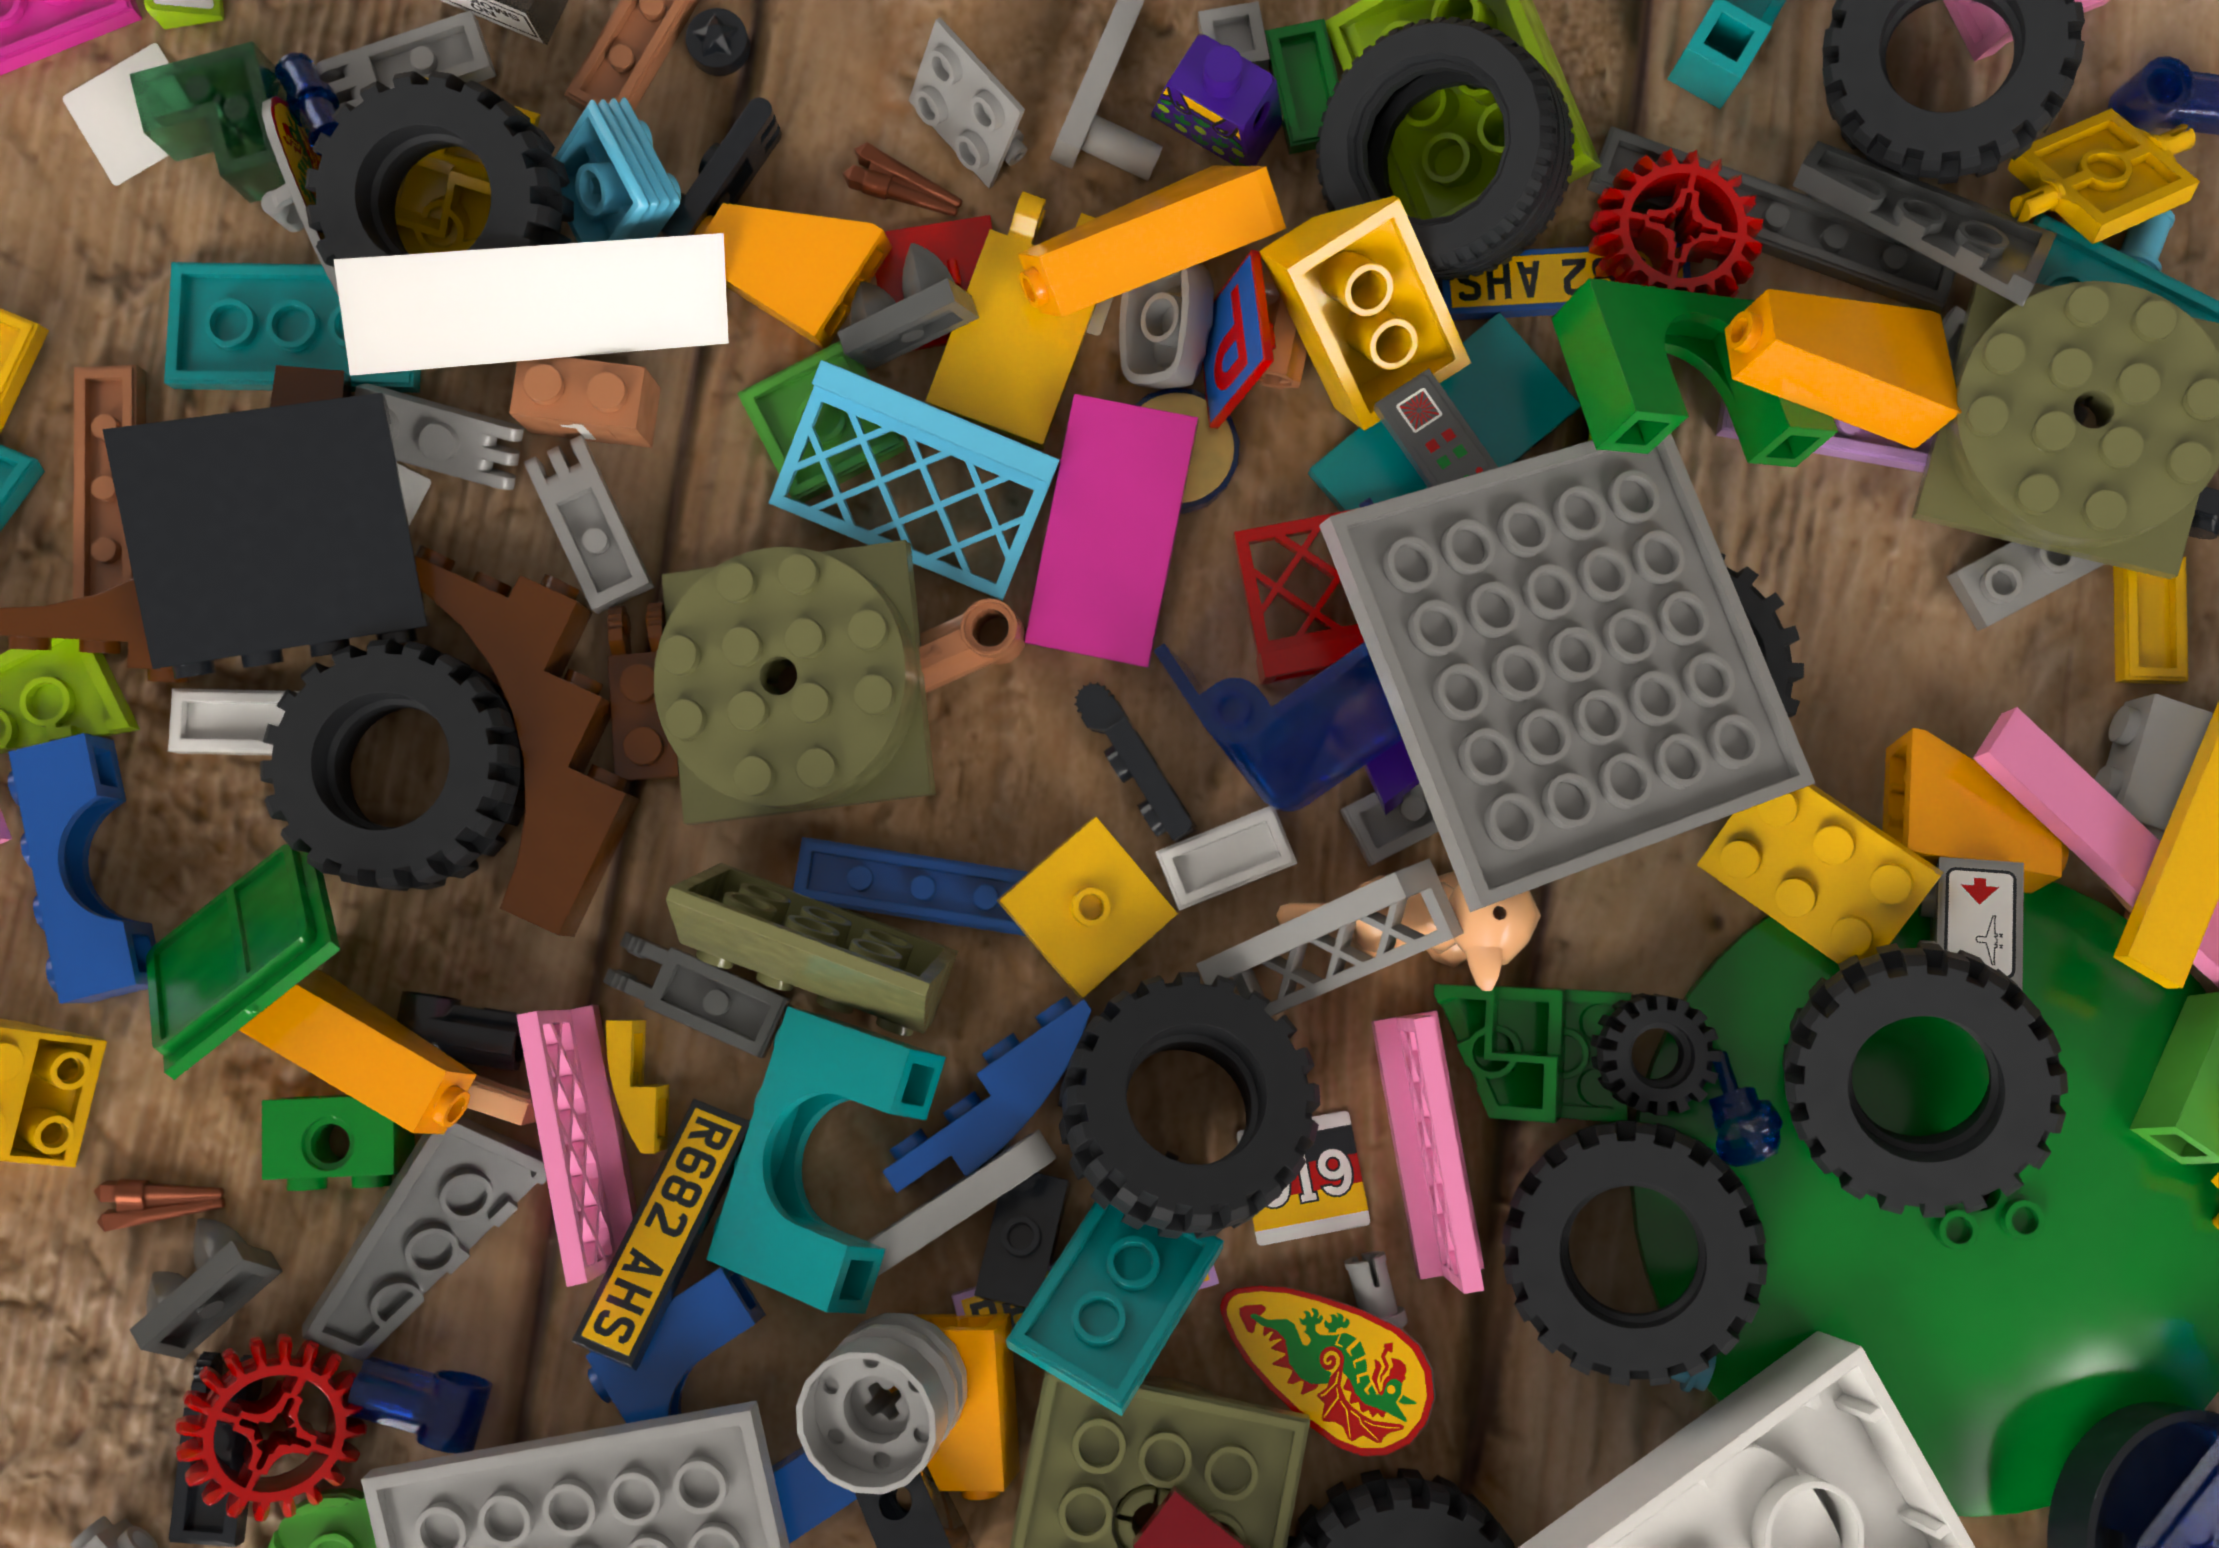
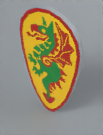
M275 96L262 102V117L267 136L286 184L267 192L262 197L261 207L264 212L289 232H298L305 228L311 244L338 294L335 267L326 265L316 248L317 242L325 238L324 233L309 228L306 213L308 205H316V193L305 189L307 169L318 170L322 156L313 150L315 143L298 115L284 100Z
M1251 1286L1236 1288L1227 1292L1222 1298L1220 1304L1222 1318L1230 1338L1245 1362L1293 1412L1309 1415L1311 1419L1309 1426L1336 1447L1359 1456L1389 1455L1411 1444L1429 1423L1436 1399L1434 1371L1422 1346L1402 1328L1366 1310L1322 1295L1289 1287Z

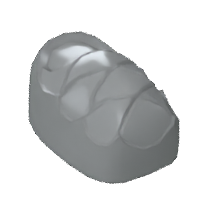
M1202 263L1122 293L1119 347L1122 371L1129 382L1151 389H1176L1194 384L1201 371L1202 362L1206 355L1209 332L1213 324L1214 283L1210 271Z

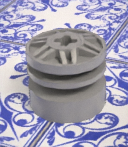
M883 1313L860 1322L806 1379L796 1405L797 1435L808 1460L828 1481L854 1493L885 1494L908 1485L928 1465L939 1449L940 1444L957 1424L968 1397L967 1370L956 1345L935 1324L913 1314ZM895 1386L898 1390L891 1393L889 1389Z

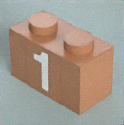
M568 357L517 361L509 414L532 434L557 436L567 439H573L582 435L586 441L652 448L661 387L646 367Z

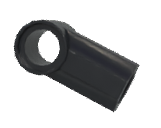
M402 991L397 1021L456 1061L515 1071L519 1070L524 1057L516 1016L519 1014L516 1012L461 1005V999Z

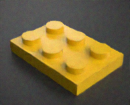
M1813 784L1732 814L1697 863L1698 867L1837 964L1854 955H1857L1859 960L1877 954L1876 947L1889 945L1944 873Z

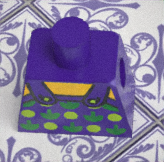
M1198 34L1167 82L1151 113V117L1233 166H1256L1283 122L1277 80L1274 76L1242 57L1233 47L1222 45L1204 34Z

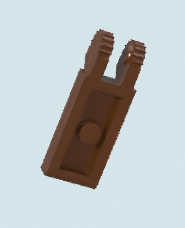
M664 602L649 603L647 606L646 627L651 652L632 654L631 621L625 606L609 607L607 615L608 641L612 655L607 657L615 774L627 779V783L680 778L678 756L670 745L661 726L654 695L655 658L662 633L666 626Z

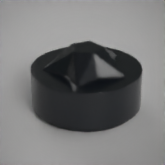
M721 8L705 10L696 15L687 28V49L695 65L703 72L713 76H726L738 71L747 61L750 54V39L743 22L733 12Z

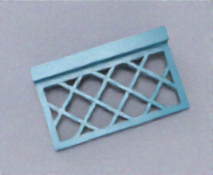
M821 360L812 381L814 385L768 503L868 545L893 542L894 540L880 534L896 527L900 539L906 540L911 544L913 564L1003 601L1061 460ZM824 403L847 412L857 438L824 451L815 430V424ZM859 417L877 424L881 428L865 434ZM893 431L907 438L916 462L883 476L869 441ZM810 439L816 455L802 460ZM917 442L941 452L924 459ZM861 445L875 480L842 493L828 458ZM949 456L965 461L975 487L941 500L927 465ZM820 462L834 497L813 506L789 497L788 493L797 471ZM975 466L994 473L999 477L982 483ZM920 469L934 504L900 517L886 483ZM1010 480L1034 490L1024 515L1000 525L986 489ZM878 486L893 521L868 530L856 525L846 499ZM978 493L992 528L959 542L945 507ZM837 503L844 519L822 511V509ZM937 510L951 546L928 555L914 549L904 524ZM1020 524L1011 548H1009L1003 531ZM996 535L1006 559L997 582L972 573L962 548ZM955 552L961 568L938 558Z

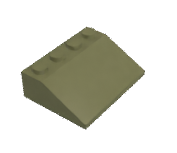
M719 863L671 886L666 897V903L679 942L697 949L696 957L699 960L720 968L730 969L735 963L757 972V981L774 989L792 991L793 986L815 993L817 994L816 1002L836 1012L850 1014L854 1008L876 1016V1024L882 1029L902 1036H912L914 1031L924 1034L933 1023L959 952L853 911L801 895L791 888L724 863Z

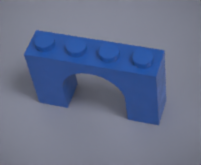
M721 1266L671 1299L637 1371L590 1352L585 1356L591 1365V1368L588 1369L589 1380L598 1396L604 1402L610 1403L613 1401L626 1424L681 1414V1398L684 1385L697 1362L755 1325L766 1314L742 1275ZM803 1446L772 1465L789 1544L857 1499L854 1492L828 1481L808 1460Z

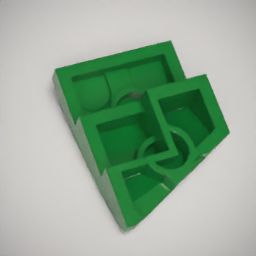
M1434 984L1435 998L1442 1006L1457 1039V1047L1465 1065L1470 1068L1477 1084V1092L1489 1118L1556 1123L1561 1118L1605 1122L1629 1120V1106L1613 1098V1094L1609 1090L1604 1089L1597 1079L1601 1077L1599 1070L1592 1067L1591 1057L1597 1056V1047L1591 1046L1593 1034L1600 1035L1603 1026L1597 1023L1602 1015L1610 1016L1615 1011L1612 1005L1619 1000H1631L1633 992L1497 985L1491 991H1482L1477 985Z

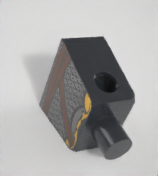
M927 1466L908 1485L904 1486L910 1492L912 1498L910 1511L905 1510L897 1500L898 1489L885 1494L855 1493L877 1548H975L948 1491H939Z

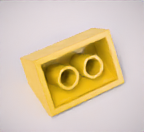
M1391 196L1314 216L1259 251L1334 408L1365 431L1381 421L1373 410L1376 402L1428 368L1437 381L1441 383L1471 364L1400 198Z

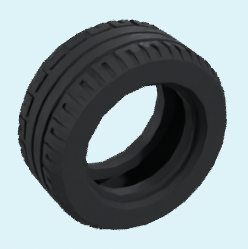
M1444 16L1436 17L1433 21L1421 19L1416 24L1411 22L1404 25L1402 30L1396 28L1390 31L1386 37L1384 35L1376 40V45H1369L1363 50L1361 57L1357 56L1353 60V66L1350 70L1346 69L1341 75L1343 77L1340 83L1337 82L1333 89L1335 92L1333 97H1329L1326 103L1328 107L1322 114L1321 122H1323V126L1319 127L1317 137L1320 139L1316 144V153L1319 154V157L1316 159V169L1320 172L1317 177L1319 184L1323 186L1321 192L1323 199L1327 201L1326 206L1329 212L1394 196L1389 186L1387 157L1397 127L1414 105L1437 90L1468 85L1492 92L1503 114L1505 147L1495 177L1477 200L1449 216L1422 220L1407 215L1435 280L1440 278L1443 280H1454V278L1468 279L1470 275L1477 277L1484 274V271L1496 270L1498 265H1506L1512 261L1514 255L1519 256L1525 252L1524 248L1527 245L1531 246L1537 240L1535 238L1537 234H1542L1548 228L1546 224L1549 220L1552 221L1556 215L1555 208L1557 206L1560 207L1564 200L1562 195L1563 192L1567 191L1569 185L1567 178L1571 176L1573 170L1571 161L1574 160V149H1572L1574 133L1571 132L1573 124L1568 115V105L1563 100L1564 95L1556 86L1557 84L1553 77L1517 42L1502 31L1472 19L1462 20L1459 17L1452 16L1449 19H1446Z

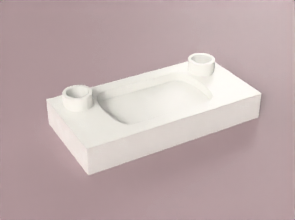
M1817 1331L1518 1548L1976 1547L1862 1346Z

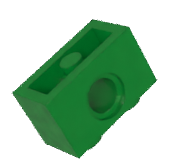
M349 1095L284 1097L262 1100V1180L286 1179V1191L328 1188V1177L351 1176L352 1188L390 1186L393 1182V1175L398 1174L415 1147V1133L401 1127ZM336 1125L341 1126L347 1132L350 1140L349 1150L343 1159L333 1153L329 1143L330 1134Z

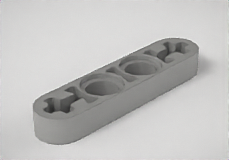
M1038 1129L977 1168L967 1177H963L867 1240L886 1249L878 1276L1055 1160L1057 1156L1041 1131Z

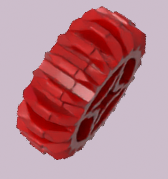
M1672 148L1662 152L1657 160V164L1646 154L1637 160L1633 167V172L1626 168L1620 170L1612 181L1614 188H1605L1597 200L1601 210L1596 211L1591 217L1589 229L1598 233V235L1594 236L1590 241L1588 253L1603 256L1604 258L1595 268V277L1613 275L1616 279L1615 282L1735 298L1739 293L1737 284H1746L1752 277L1754 267L1750 262L1755 261L1762 251L1763 244L1753 239V237L1757 236L1762 230L1764 219L1746 215L1756 205L1757 195L1738 196L1735 191L1742 183V174L1732 176L1728 181L1718 175L1722 170V159L1714 160L1706 169L1699 166L1700 159L1697 150L1689 152L1682 164H1679ZM1660 196L1673 197L1672 202L1665 210L1648 209L1645 214L1631 211L1634 206L1644 200ZM1700 209H1702V210L1708 215V217L1711 219V221L1708 220V219L1701 213ZM1676 219L1674 231L1668 229L1670 225L1673 223V221ZM1678 242L1682 245L1675 253L1676 244ZM1636 250L1644 253L1650 259L1652 267L1641 258ZM1705 258L1718 261L1716 269L1707 274L1693 278H1677L1678 272L1686 262L1702 263Z
M279 1334L275 1343V1353L266 1354L262 1339L258 1336L249 1340L252 1358L240 1362L237 1352L233 1348H228L222 1352L225 1364L229 1369L223 1376L208 1366H205L199 1372L200 1379L211 1391L209 1394L197 1390H188L184 1394V1404L200 1414L187 1415L176 1419L175 1429L178 1434L195 1437L177 1446L176 1455L180 1462L198 1460L185 1472V1480L189 1486L200 1485L210 1480L202 1493V1499L205 1504L212 1506L230 1492L225 1508L229 1517H238L243 1512L247 1502L253 1501L254 1518L256 1521L263 1522L269 1515L270 1503L279 1501L284 1516L292 1518L296 1514V1505L293 1497L305 1492L308 1501L315 1506L319 1505L323 1500L321 1492L316 1485L324 1478L331 1485H342L345 1477L339 1468L334 1465L337 1460L348 1463L357 1462L360 1456L357 1447L344 1440L358 1438L367 1433V1425L364 1420L348 1416L360 1412L367 1406V1402L361 1393L346 1394L358 1382V1378L352 1369L342 1371L333 1376L342 1361V1358L336 1351L332 1350L326 1353L314 1363L319 1348L317 1342L306 1339L295 1356L291 1355L293 1346L290 1335ZM285 1375L283 1381L278 1380L270 1394L260 1400L247 1401L237 1398L235 1402L230 1401L238 1391L256 1380L269 1376ZM306 1380L317 1386L326 1396L328 1424L325 1433L313 1429L311 1423L298 1417V1411L303 1401L300 1393ZM283 1409H285L282 1418L287 1428H292L293 1431L287 1429L285 1432L273 1431L268 1440H263L259 1426H253L252 1422L257 1424L260 1421L271 1423L277 1414L282 1413ZM217 1420L231 1424L233 1431L241 1433L248 1438L243 1451L245 1461L239 1472L226 1465L214 1449V1431ZM313 1452L307 1460L288 1472L276 1476L261 1477L262 1474L267 1475L274 1462L283 1455L299 1453L309 1456Z

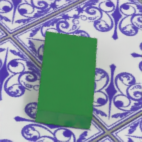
M1324 19L1264 31L1270 58V73L1277 80L1283 121L1282 127L1289 155L1316 149V144L1320 139L1317 137L1319 127L1323 126V122H1321L1322 114L1328 107L1326 103L1329 97H1333L1335 93L1333 89L1336 83H1339Z

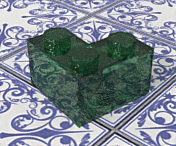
M253 41L129 74L143 133L176 162L214 152L220 176L249 203L262 200V197L267 192L286 184L267 136L262 117V102L275 96L284 100L288 105L289 101L282 73Z

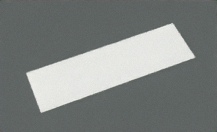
M724 233L333 259L350 376L729 343Z

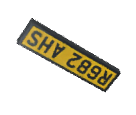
M693 1099L572 1339L573 1343L637 1371L734 1173L735 1160L742 1149L750 1124L749 1120Z

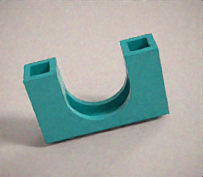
M787 1006L782 1025L775 1036L774 1050L762 1087L755 1098L754 1112L742 1149L735 1160L734 1174L722 1212L714 1226V1236L706 1260L824 1312L866 1314L886 1249L828 1225L815 1213L806 1197L802 1180V1160L805 1146L818 1121L833 1107L849 1100L888 1114L927 1120L946 1057L827 1015Z

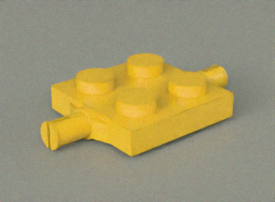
M2110 108L2033 142L2029 150L2016 160L2011 158L2007 170L2031 190L2012 198L2010 201V212L2014 218L2019 216L2018 222H2026L2030 218L2046 211H2055L2090 243L2095 244L2191 200L2200 181L2178 164L2173 155L2193 148L2196 142L2195 132L2192 128L2187 130L2189 125L2180 124L2160 135H2151L2134 127Z

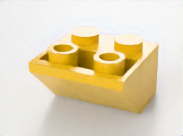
M0 1019V1161L76 1167L107 1044L106 1040L15 1020Z

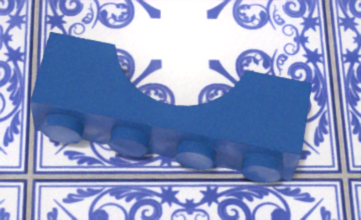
M82 733L9 751L12 771L8 775V787L14 802L20 807L25 832L21 836L20 846L24 860L33 871L37 895L33 900V911L38 925L45 931L50 955L46 962V975L51 988L58 995L59 1004L93 1003L148 989L146 955L156 944L152 923L126 918L109 908L97 894L89 873V850L95 832L113 810L126 802L114 740Z

